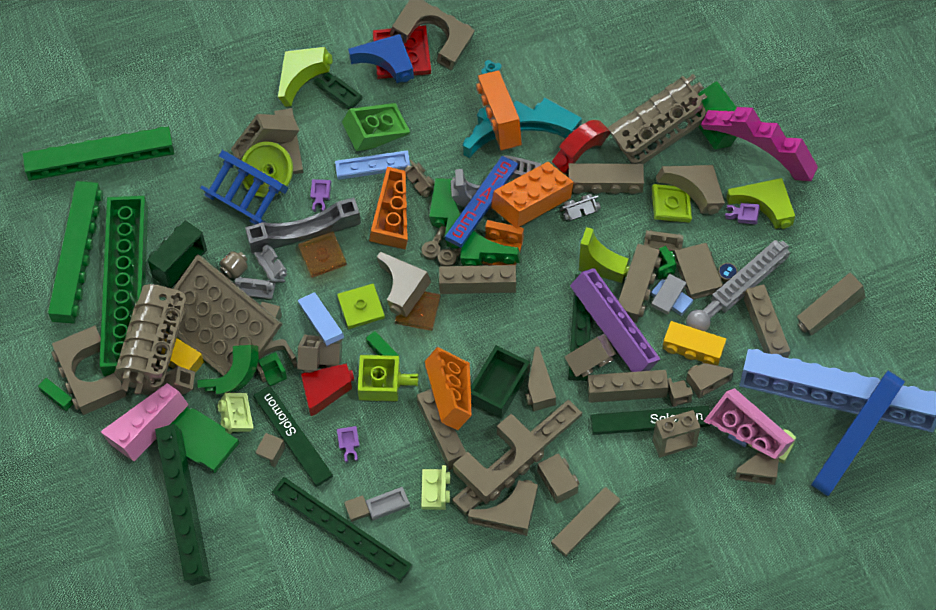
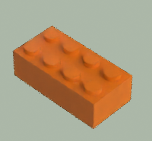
M546 162L494 190L491 208L514 227L518 228L571 199L574 182L551 163Z

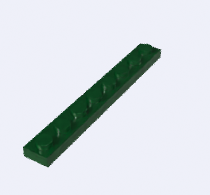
M283 477L273 489V496L400 583L412 569L413 565L287 478Z

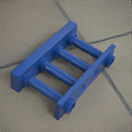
M222 150L219 157L224 159V165L210 189L201 186L200 189L205 191L204 195L214 200L216 197L251 217L250 222L254 224L265 222L261 218L275 194H278L279 191L286 194L288 187ZM235 165L239 168V173L225 198L216 194L230 167L233 168ZM250 174L254 176V182L241 205L237 206L231 200L245 176ZM266 183L270 185L268 187L269 191L256 214L253 215L246 211L260 185Z

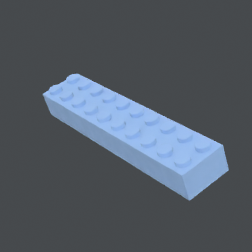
M748 349L740 387L858 415L880 382V379L877 377L861 376L856 372H844L838 368L823 367L818 363L810 364L796 358L789 359L779 354H768L759 349ZM902 386L880 420L934 432L936 428V391H924L915 386Z

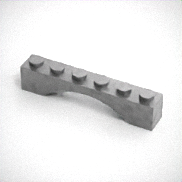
M355 198L336 202L326 210L302 220L287 223L263 222L245 227L251 252L254 254V252H262V248L265 245L276 248L361 224Z

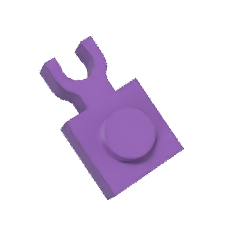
M312 179L310 197L311 199H316L312 206L313 212H316L318 205H322V211L326 210L324 200H330L331 180Z
M741 203L740 208H736L734 205H727V210L733 212L725 213L726 219L738 218V223L757 224L760 205Z
M357 426L337 429L340 450L346 449L344 454L345 463H348V455L353 454L355 461H358V455L354 451L355 447H360Z

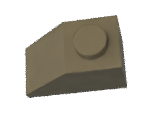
M703 363L700 366L695 365L688 370L686 381L698 398H701L730 382L733 377V371L729 368Z
M764 453L756 454L737 468L735 480L775 485L779 457L774 459Z

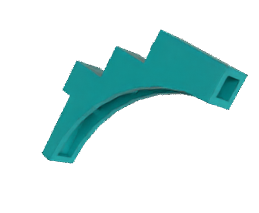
M544 98L541 103L538 102L534 110L517 100L513 104L520 119L521 131H544L567 138L575 129L581 126V117L547 98ZM486 107L478 111V124L475 126L473 134L467 137L462 145L463 155L469 159L479 148L489 141L496 139L490 119H488Z

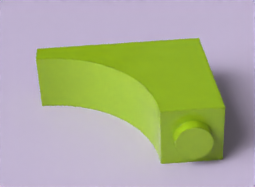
M325 47L285 51L278 98L285 107L292 106L296 93L308 80L330 71V64H332L333 59Z
M782 178L728 189L726 197L728 205L741 203L759 204L760 211L771 220L775 229H785L793 225L795 213Z
M586 227L580 244L579 271L583 272L595 268L600 277L622 283L624 277H627L630 268L628 266L629 258L607 249L597 240L594 229Z

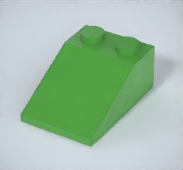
M396 103L351 108L342 121L356 151L370 150L410 133Z

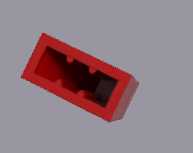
M347 363L301 374L310 416L316 415L352 389L351 382L355 380L353 371L348 370Z

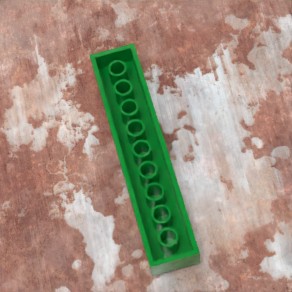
M145 196L107 197L100 369L103 377L115 373L135 304L139 300L142 287L146 283L148 205Z

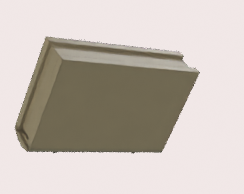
M707 243L674 251L675 262L677 263L681 279L686 282L685 289L688 297L694 300L709 296L723 286L722 279L712 258V252L709 250Z

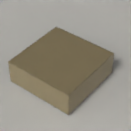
M363 495L344 502L351 522L370 515Z

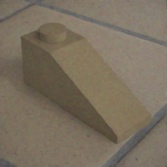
M539 346L535 347L528 382V394H525L526 402L532 406L533 411L556 405V395Z

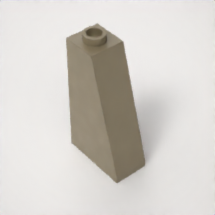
M850 272L797 316L798 327L804 333L808 332L812 336L866 297L863 285Z

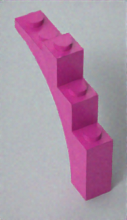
M737 107L735 111L708 110L701 123L703 129L731 134L760 147L777 159L790 172L794 180L812 181L818 168L802 138H786L778 123L761 122L754 108Z

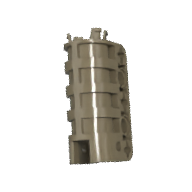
M694 74L687 79L681 76L680 79L673 84H669L660 93L649 98L647 102L636 107L634 111L607 127L631 164L646 163L701 125L706 115L702 100L706 99L707 96L705 94L698 95L704 88L700 82L693 86L690 85V82L696 78ZM698 112L701 113L702 116L698 117L695 114ZM686 121L688 123L685 129L678 128L681 122ZM668 133L671 137L668 139L665 137V134ZM653 142L657 143L655 150L648 149V145ZM634 155H639L640 159L637 160Z
M154 284L142 287L115 369V376L123 382L121 390L127 392L129 385L136 387L134 394H141L142 388L157 391L163 386L183 318V309L186 301L183 292ZM165 297L166 300L162 301L159 298ZM176 297L179 298V301H178L177 304L174 303V300H175ZM172 313L176 315L174 321L171 320ZM167 327H170L169 334L166 333ZM162 347L166 349L165 355L161 354ZM157 360L160 361L159 368L156 367Z

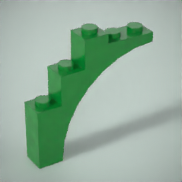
M436 178L429 218L432 226L437 228L441 226L446 227V236L460 216L457 203L452 198V179ZM475 231L472 232L463 245L460 255L462 266H482V262L514 264L520 263L521 258L518 247L504 246L489 241ZM446 240L447 247L460 248Z

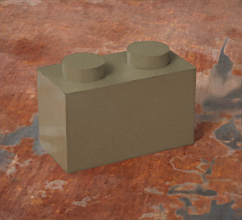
M559 453L538 463L537 466L538 474L557 504L577 494L578 485H580L576 475H572L568 470L570 467L565 458L562 459Z

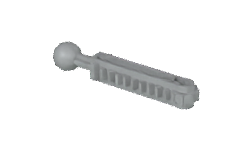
M774 240L712 294V303L704 310L690 312L686 319L687 326L706 332L711 324L710 319L720 310L726 313L745 296L746 289L757 286L789 257V245L784 241L778 242Z

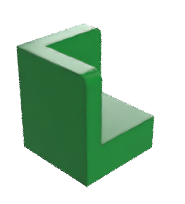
M276 352L258 360L268 385L273 386L287 379L286 371Z

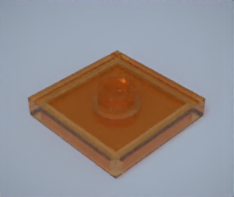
M334 232L298 244L311 278L347 265Z
M425 291L407 317L401 314L396 315L395 324L433 331L441 294Z

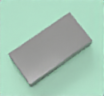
M669 274L651 303V307L668 315L685 288L686 282Z
M403 487L365 501L373 521L410 507Z

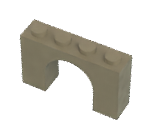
M409 0L393 24L390 36L400 34L405 44L413 31L422 24H433L440 27L447 37V42L441 49L436 62L453 70L472 40L475 30L470 25L456 20L454 16L442 12L438 7L428 4L425 0Z
M96 326L52 343L55 350L51 352L55 362H60L61 367L58 368L62 378L67 377L68 382L65 383L69 394L74 393L75 398L72 399L76 410L81 409L83 415L126 397L125 391L121 390V381L115 376V373L94 382H85L75 376L76 368L83 359L100 352L101 337Z
M512 414L497 425V435L515 453V459L509 467L498 471L489 470L483 467L468 451L453 464V472L485 504L495 501L505 487H511L519 475H524L529 470L531 464L539 462L544 456V444Z

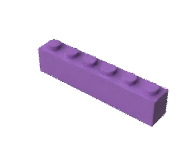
M595 268L581 272L570 285L575 295L581 300L586 310L602 329L607 339L628 365L630 371H650L660 360L657 353Z

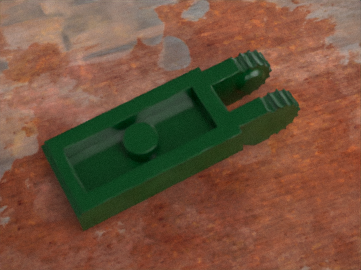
M329 72L322 73V76L328 83H325L318 77L314 80V83L321 90H324V92L348 110L354 108L362 100L360 93Z

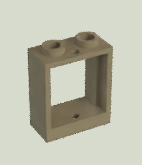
M694 410L655 422L653 443L659 458L697 447L701 427Z

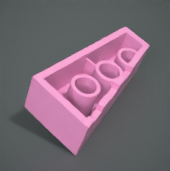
M165 384L100 432L111 446L132 461H135L156 440L155 429L170 425L189 404L177 389L169 384Z
M735 388L726 391L704 420L709 425L712 424L718 427L719 430L735 436L736 439L752 445L753 448L774 459L784 455L795 441Z

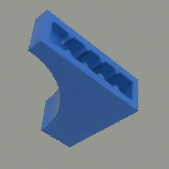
M400 34L348 49L351 65L369 63L380 66L393 76L396 83L414 79L413 67Z

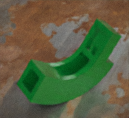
M233 346V363L228 373L216 379L197 380L198 388H205V392L216 391L218 395L234 393L242 389L252 379L256 371L259 358L258 346Z

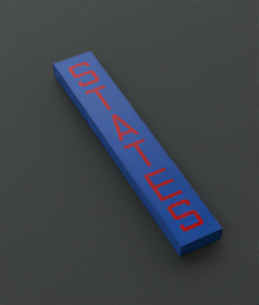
M501 156L448 231L445 240L461 248L491 207L493 191L507 184L518 168V163Z

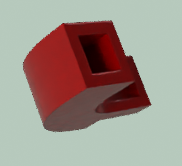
M590 120L582 124L559 146L561 149L552 160V163L563 173L567 174L569 163L575 164L579 157L592 146H602L611 132L600 120Z

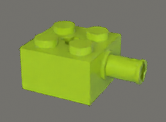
M360 355L358 377L359 400L398 401L399 387L401 385L418 386V374H401L399 356Z

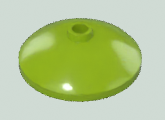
M257 143L250 147L242 158L243 162L285 186H288L292 179V159L287 150L277 143ZM270 168H273L272 174L269 173ZM250 174L245 176L242 181L248 191L254 182V176ZM266 183L260 185L255 195L265 197L270 185Z

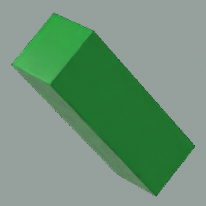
M376 331L366 337V343L377 355L399 356Z
M45 378L38 385L39 390L64 411L67 412L74 404L72 398L48 378Z

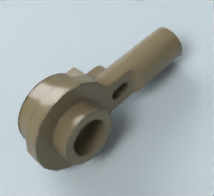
M441 226L434 239L422 246V254L427 259L432 260L438 257L440 252L439 243L445 235L446 227Z
M460 247L453 251L449 249L440 251L438 254L440 265L452 266L455 264L456 258L461 255L462 248Z

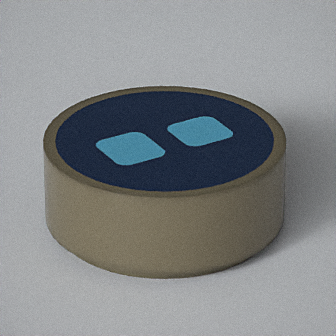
M731 263L722 264L718 270L723 282L729 281L738 272L736 266Z

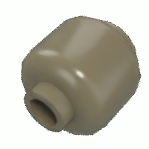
M231 251L220 261L221 267L219 269L228 279H236L247 270L248 265L246 261L248 259L242 252Z

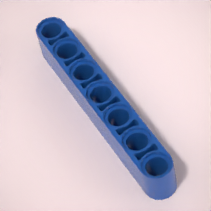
M887 370L813 480L811 486L826 496L830 495L905 383L903 379Z

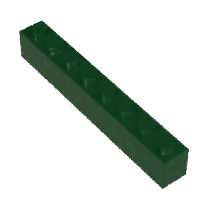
M175 424L157 428L155 432L185 582L194 586L211 581L182 431Z

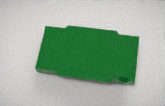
M186 407L171 423L175 424L182 431L186 456L214 473L217 472L239 444V440L227 433L223 426L194 408L189 409Z

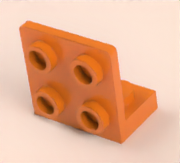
M487 220L485 226L486 239L504 246L518 247L519 252L521 251L524 240V228H516L513 225ZM482 262V264L489 265V266H493V265H517V263H514V264H506V263H502V262H495V263H492V264H491V263H487V262Z

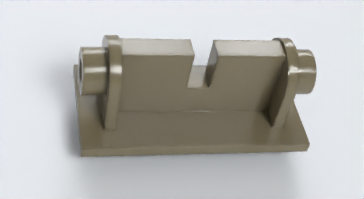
M410 160L412 166H407L404 169L406 176L413 184L419 180L414 185L421 196L428 197L431 194L430 191L434 190L435 181L430 176L424 174L426 170L419 162L416 164Z
M646 230L644 246L658 250L666 246L669 251L674 252L675 250L682 249L684 235Z

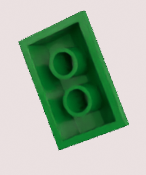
M718 81L698 93L699 96L703 94L707 96L706 99L702 100L706 113L708 110L735 111L737 108ZM698 112L695 114L698 117L702 116L701 113ZM701 125L698 126L715 150L732 146L737 138L731 134L706 130Z

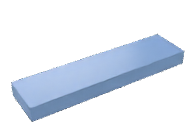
M408 150L335 161L337 179L386 173L387 166L404 170L407 166H410Z
M315 292L298 300L300 307L326 346L344 338L342 331Z

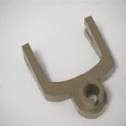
M283 339L271 340L258 358L259 360L276 350H285L294 368L297 367L296 357ZM258 363L256 370L262 382H265L264 371Z

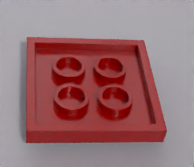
M426 25L418 26L404 44L413 67L414 76L431 74ZM391 29L373 30L374 41L391 37ZM376 65L378 79L393 78L387 70Z

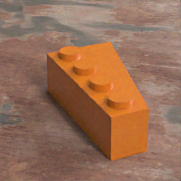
M499 70L478 75L479 83L476 84L478 94L482 95L481 101L483 106L486 107L488 119H490L500 150L521 146L520 119Z
M387 166L369 241L406 250L408 233L406 173L404 170Z
M437 347L424 361L441 422L448 427L459 430L472 416L470 363Z

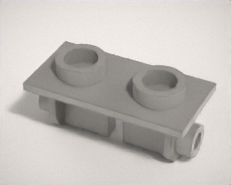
M592 194L581 197L582 201L575 203L574 200L563 203L564 207L560 211L565 210L566 213H563L564 219L571 221L582 217L581 209H583L585 215L598 212V209H601L599 202H595L598 195L592 197Z
M265 245L262 248V252H254L258 263L265 270L269 280L272 282H285L284 277L287 275V270L280 260L277 259L275 261L278 256L271 246Z
M242 277L235 279V284L250 297L273 298L276 282Z

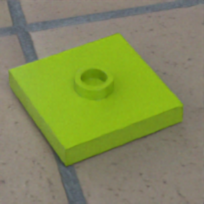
M653 184L651 188L654 219L690 223L692 220L690 196L675 186Z
M374 283L337 294L348 329L385 319Z

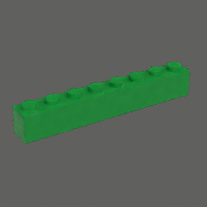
M168 126L152 130H141L130 134L124 133L119 136L103 137L97 140H86L75 144L69 143L64 146L48 147L42 150H31L23 153V160L28 181L174 155L175 153L172 135Z
M76 181L48 311L52 322L74 324L75 318L79 316L80 308L78 303L83 297L82 284L86 282L85 269L90 263L89 250L93 248L92 235L96 233L97 225L95 221L96 217H99L100 214L99 201L103 200V190H100L99 184L95 182Z

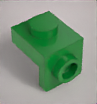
M666 246L659 248V257L662 258L661 264L663 266L657 270L658 279L667 278L669 274L673 275L676 270L675 256Z

